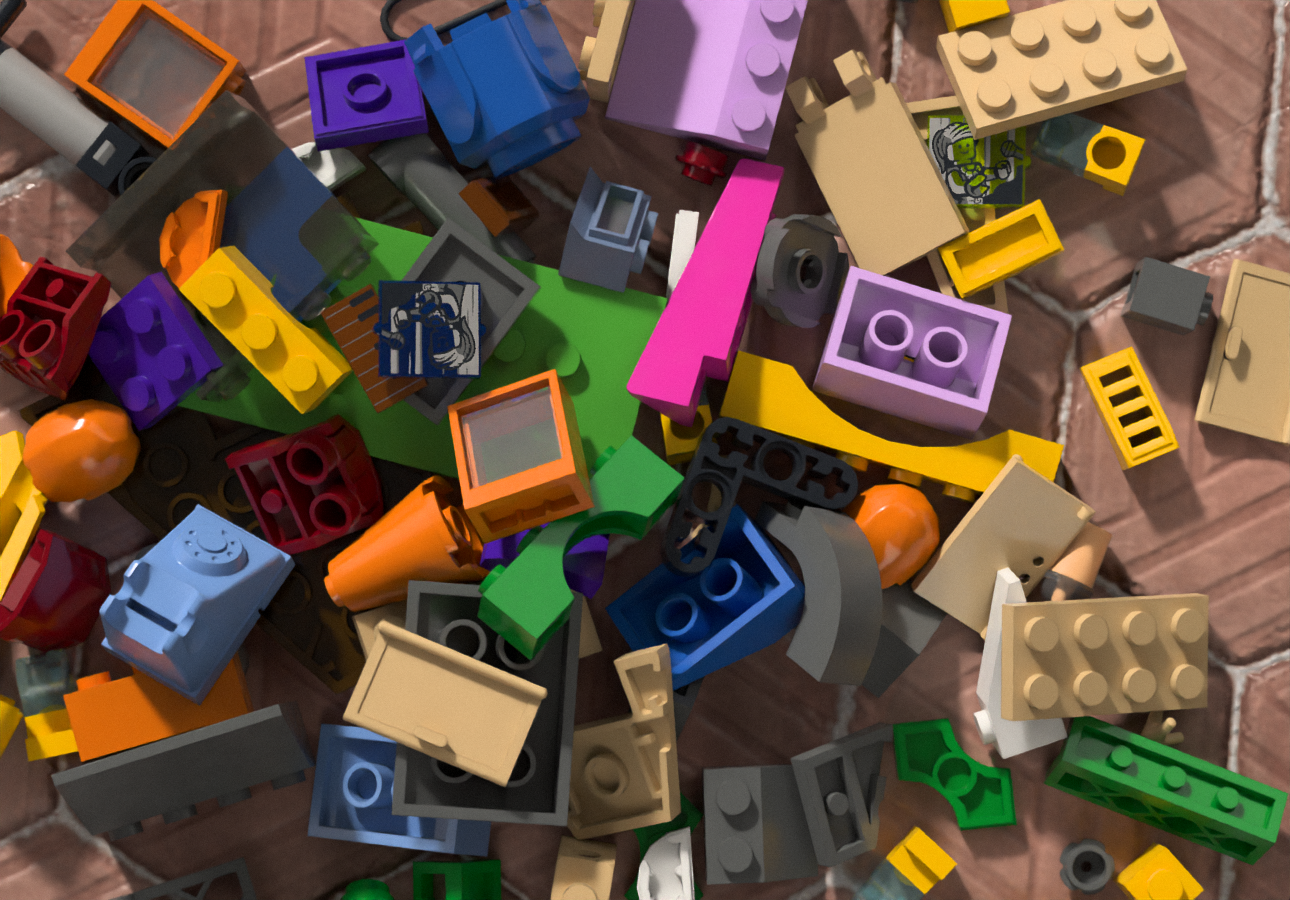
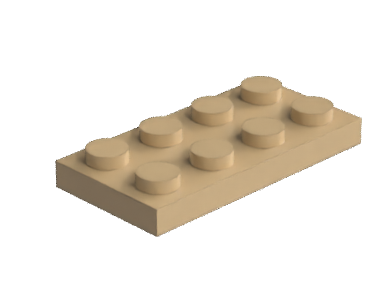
M1066 0L939 35L936 49L974 140L1184 81L1187 67L1156 0Z
M1190 593L1002 604L1001 718L1009 721H1026L1207 707L1209 596Z

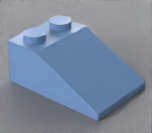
M321 723L307 836L450 854L487 856L491 821L391 815L397 742L361 727Z

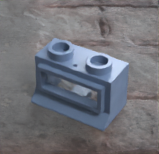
M590 166L570 221L558 275L624 293L630 272L642 273L648 247L651 244L658 218L657 212L648 210L652 196L643 194L644 191L609 181L603 183Z

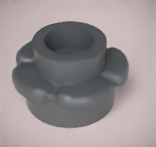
M1083 839L1079 844H1069L1062 851L1060 863L1063 864V868L1060 870V877L1069 889H1079L1085 895H1093L1102 891L1108 880L1113 877L1115 871L1114 859L1105 852V846L1095 839ZM1085 861H1089L1092 866L1088 872H1084L1081 869V865Z

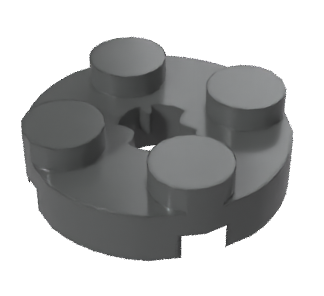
M793 214L784 219H772L766 225L764 241L757 261L756 276L751 283V296L757 305L765 307L768 314L776 322L786 326L813 328L821 324L816 321L824 313L833 314L835 312L849 272V260L847 253L839 252L838 243L834 236H842L834 223L821 216ZM801 266H806L804 279L800 278Z

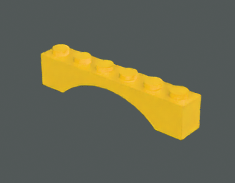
M739 350L718 419L724 417L736 418L812 449L818 448L835 453V458L844 461L853 470L866 472L868 464L890 469L888 479L901 484L920 488L922 479L944 485L942 495L973 504L976 495L981 496L1014 454L1020 455L1026 465L1054 483L1064 445L1013 430H1007L982 441L954 447H917L887 441L856 428L833 413L808 389L793 366Z

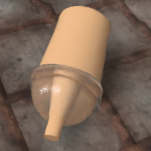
M1088 522L1050 570L1043 576L1040 584V593L1044 602L1091 599L1094 594L1092 588L1112 534Z

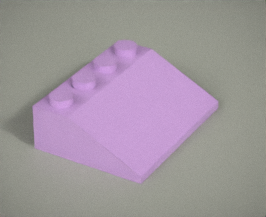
M636 0L605 119L766 160L808 0Z

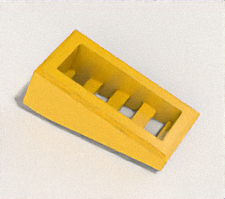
M1132 346L1079 368L1122 471L1180 447ZM1126 366L1130 377L1103 388L1099 377ZM1135 387L1138 398L1114 408L1112 407L1109 397ZM1141 408L1144 409L1147 416L1146 419L1124 428L1122 427L1118 419L1119 417ZM1152 428L1156 439L1132 448L1128 438Z

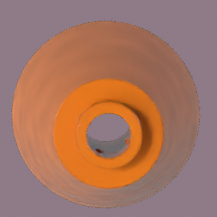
M439 475L424 480L328 563L329 575L324 578V582L331 599L338 607L345 605L350 611L355 613L407 600L409 580L472 584L487 577L489 571L479 567L484 547L483 541L466 514L464 505L462 504L455 508L445 495L454 490L446 480Z

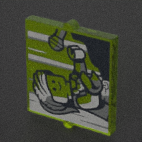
M928 115L927 147L958 208L1020 209L1025 206V169L1031 166V158L1026 156V126L974 140L964 115Z

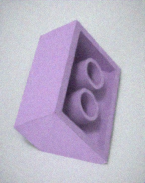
M851 266L825 342L812 391L972 440L988 411L1012 315ZM905 355H908L915 359L914 362H910L903 358Z

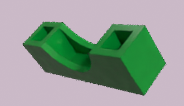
M632 435L618 450L609 446L593 464L590 470L593 477L589 481L595 507L551 521L545 528L541 526L531 528L517 546L516 552L520 555L507 569L501 564L497 565L487 575L478 589L482 597L477 617L530 660L534 658L569 619L574 596L567 585L563 573L562 561L566 554L581 541L600 534H622L642 540L678 499L685 478Z

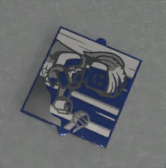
M379 280L378 322L372 328L373 333L378 335V377L481 378V337L486 333V327L481 324L480 283Z

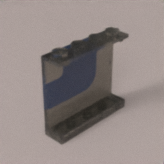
M228 90L66 250L79 267L103 274L111 282V288L121 299L148 275L158 272L163 273L224 365L219 371L211 372L206 377L208 380L195 393L201 400L220 402L222 399L225 401L233 399L242 392L251 380L247 374L255 366L183 295L172 282L167 269L163 268L160 261L159 238L166 218L171 212L175 213L184 201L194 197V194L200 191H228L220 248L235 246L274 286L271 290L274 297L299 322L303 319L308 322L320 315V312L325 310L332 300L328 294L343 279L348 282L358 277L370 265L372 257L369 254L379 245L375 238L243 97Z

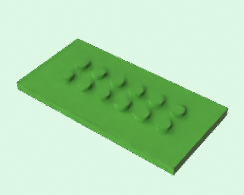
M228 184L226 208L245 190L244 188ZM320 208L301 228L300 241L339 284L300 323L310 329L316 328L344 356L320 312L369 284H373L382 300V283H400L433 237ZM499 255L542 288L457 402L556 369L574 403L590 480L593 477L590 470L598 457L609 446L618 450L631 435L633 436L641 401L628 393L627 383L665 310L668 298L625 288L624 293L559 276V270ZM278 274L273 278L271 283L274 286V288L271 290L272 294L275 289ZM196 308L194 321L224 366L177 406L285 434L298 432L339 414L359 430L370 456L459 479L449 413L440 425H436L404 400L381 413H377L353 371L316 409L301 414ZM504 398L502 401H508L512 398ZM556 421L482 446L489 483L563 458Z

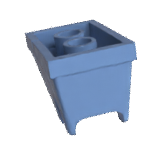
M198 504L192 513L144 557L131 563L123 575L124 583L121 590L116 595H109L103 603L99 613L106 637L101 645L106 652L200 706L261 616L258 610L264 611L295 566V563L290 555Z

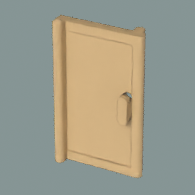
M1233 259L1194 419L1197 423L1216 426L1279 443L1287 447L1290 446V273ZM1224 352H1226L1225 355L1228 358V360L1224 358Z
M1014 454L911 583L912 589L924 599L978 632L985 640L997 571L1009 568L1018 578L1026 575L1027 577L1024 580L1020 579L1025 598H1027L1096 512L1093 508L1026 465L1020 455Z
M380 622L378 625V636L342 719L506 787L540 703L547 696V689L388 622Z

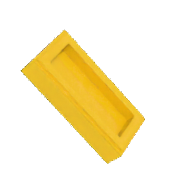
M1040 199L938 247L962 300L1064 252V248Z

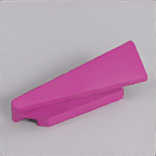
M740 159L627 383L626 388L631 396L680 425L692 428L706 375L707 377L727 382L730 380L753 303L751 283L756 276L758 256L764 241V230L770 220L775 219L777 216L772 212L784 176V167L750 159Z

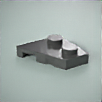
M878 722L791 758L818 865L830 868L876 848L880 825L878 808L884 799L887 779L886 776H881L879 773L884 741L892 742V724Z

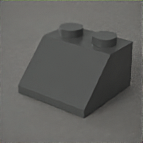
M792 764L701 767L705 880L707 885L765 883L818 876V862Z

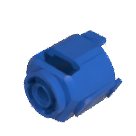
M506 0L511 11L510 14L492 21L486 12L450 30L453 41L443 46L432 24L421 27L404 41L415 66L413 73L458 162L474 169L489 165L495 179H501L526 169L565 149L582 137L575 121L586 114L590 96L546 5H542L540 0Z

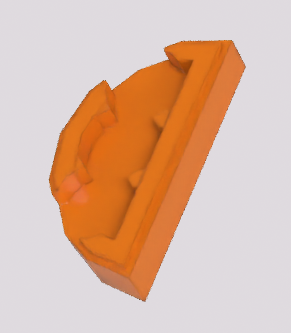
M200 191L194 194V197L184 201L175 213L171 212L166 218L159 238L160 261L163 268L167 269L172 282L178 288L220 248L228 191Z

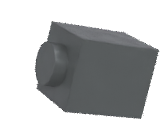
M1145 257L1136 263L1121 317L1185 336L1195 330L1196 324L1203 326L1208 318L1213 302V294L1206 292L1210 276Z

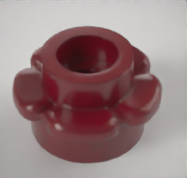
M687 141L682 156L677 154L675 156L676 161L684 164L681 175L700 183L712 186L715 177L723 179L727 176V173L723 171L729 156L703 145Z

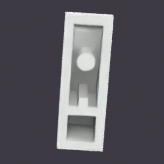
M1009 568L997 571L976 690L981 711L973 713L975 725L983 745L992 743L1003 759L1068 738L1062 718L1009 721L1001 718L1002 604L1027 602L1020 579Z

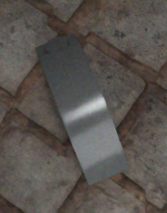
M790 500L787 501V504L762 501L755 522L793 552L801 566L805 583V602L802 616L786 655L818 682L861 686L875 653L882 619L881 578L874 552L867 537L854 519L846 512L807 507Z

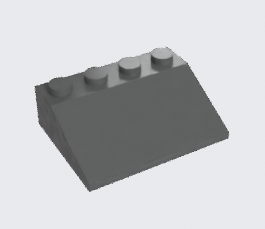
M409 580L405 630L546 688L547 696L540 703L506 787L397 742L391 815L567 826L583 593L572 592L574 602L569 619L534 658L530 660L477 617L482 594L478 592L480 585Z
M292 701L273 705L51 776L54 786L89 833L93 836L108 831L110 841L112 842L143 832L141 820L162 814L166 825L198 815L195 803L216 797L220 808L252 798L249 787L271 780L273 790H278L306 781L303 770L315 766L316 761L298 702Z

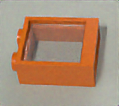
M117 0L64 74L78 89L180 160H183L189 151L196 154L204 146L213 131V126L209 122L221 106L227 109L237 100L246 84V81L242 79L246 70L240 60L153 0Z
M556 369L447 406L464 510L484 544L595 507L574 403Z

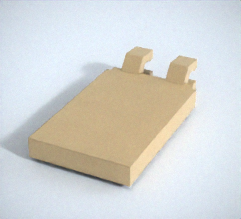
M850 50L834 59L833 62L851 95L829 106L816 79L811 78L808 80L805 76L785 88L796 112L803 119L802 122L795 125L799 133L794 136L859 268L888 276L938 250V247L970 233L897 84L892 82L886 84L883 77L877 80L863 52L859 51L856 53L855 50Z

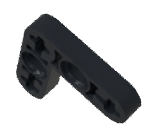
M730 417L717 419L704 429L698 439L681 491L661 542L660 555L662 562L670 572L682 577L697 575L711 564L741 481L803 506L839 511L852 502L857 494L858 480L856 473L850 465L838 458L739 419ZM725 431L733 435L731 444L746 451L753 446V441L760 443V447L751 458L750 469L743 467V464L749 457L745 454L732 451L726 458L719 456V445L712 442V437L719 438ZM774 450L782 451L790 458L793 467L788 479L779 481L768 476L763 466L764 457L767 452ZM806 462L812 464L811 469L807 472L809 476L824 479L830 473L837 476L836 485L843 489V493H837L830 499H827L823 496L825 487L811 480L803 484L802 490L796 488V484L805 472ZM710 482L719 489L722 500L717 511L704 512L693 503L692 490L697 483ZM683 514L695 523L713 526L712 532L705 527L698 531L694 548L702 552L701 557H694L687 564L680 561L682 551L674 547V542L681 543L689 536L693 522L682 521Z

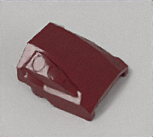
M40 256L9 298L7 313L0 317V368L36 391L66 400L92 345L103 308L108 301L111 282L103 274L96 272L93 277L58 267L47 258Z
M339 414L298 432L247 446L231 453L225 459L229 469L235 468L268 543L288 555L317 548L346 534L372 526L384 516L381 479L359 430Z
M40 529L35 538L34 545L0 603V639L7 642L24 644L52 656L86 640L100 615L99 610L108 596L112 594L106 557L55 532Z

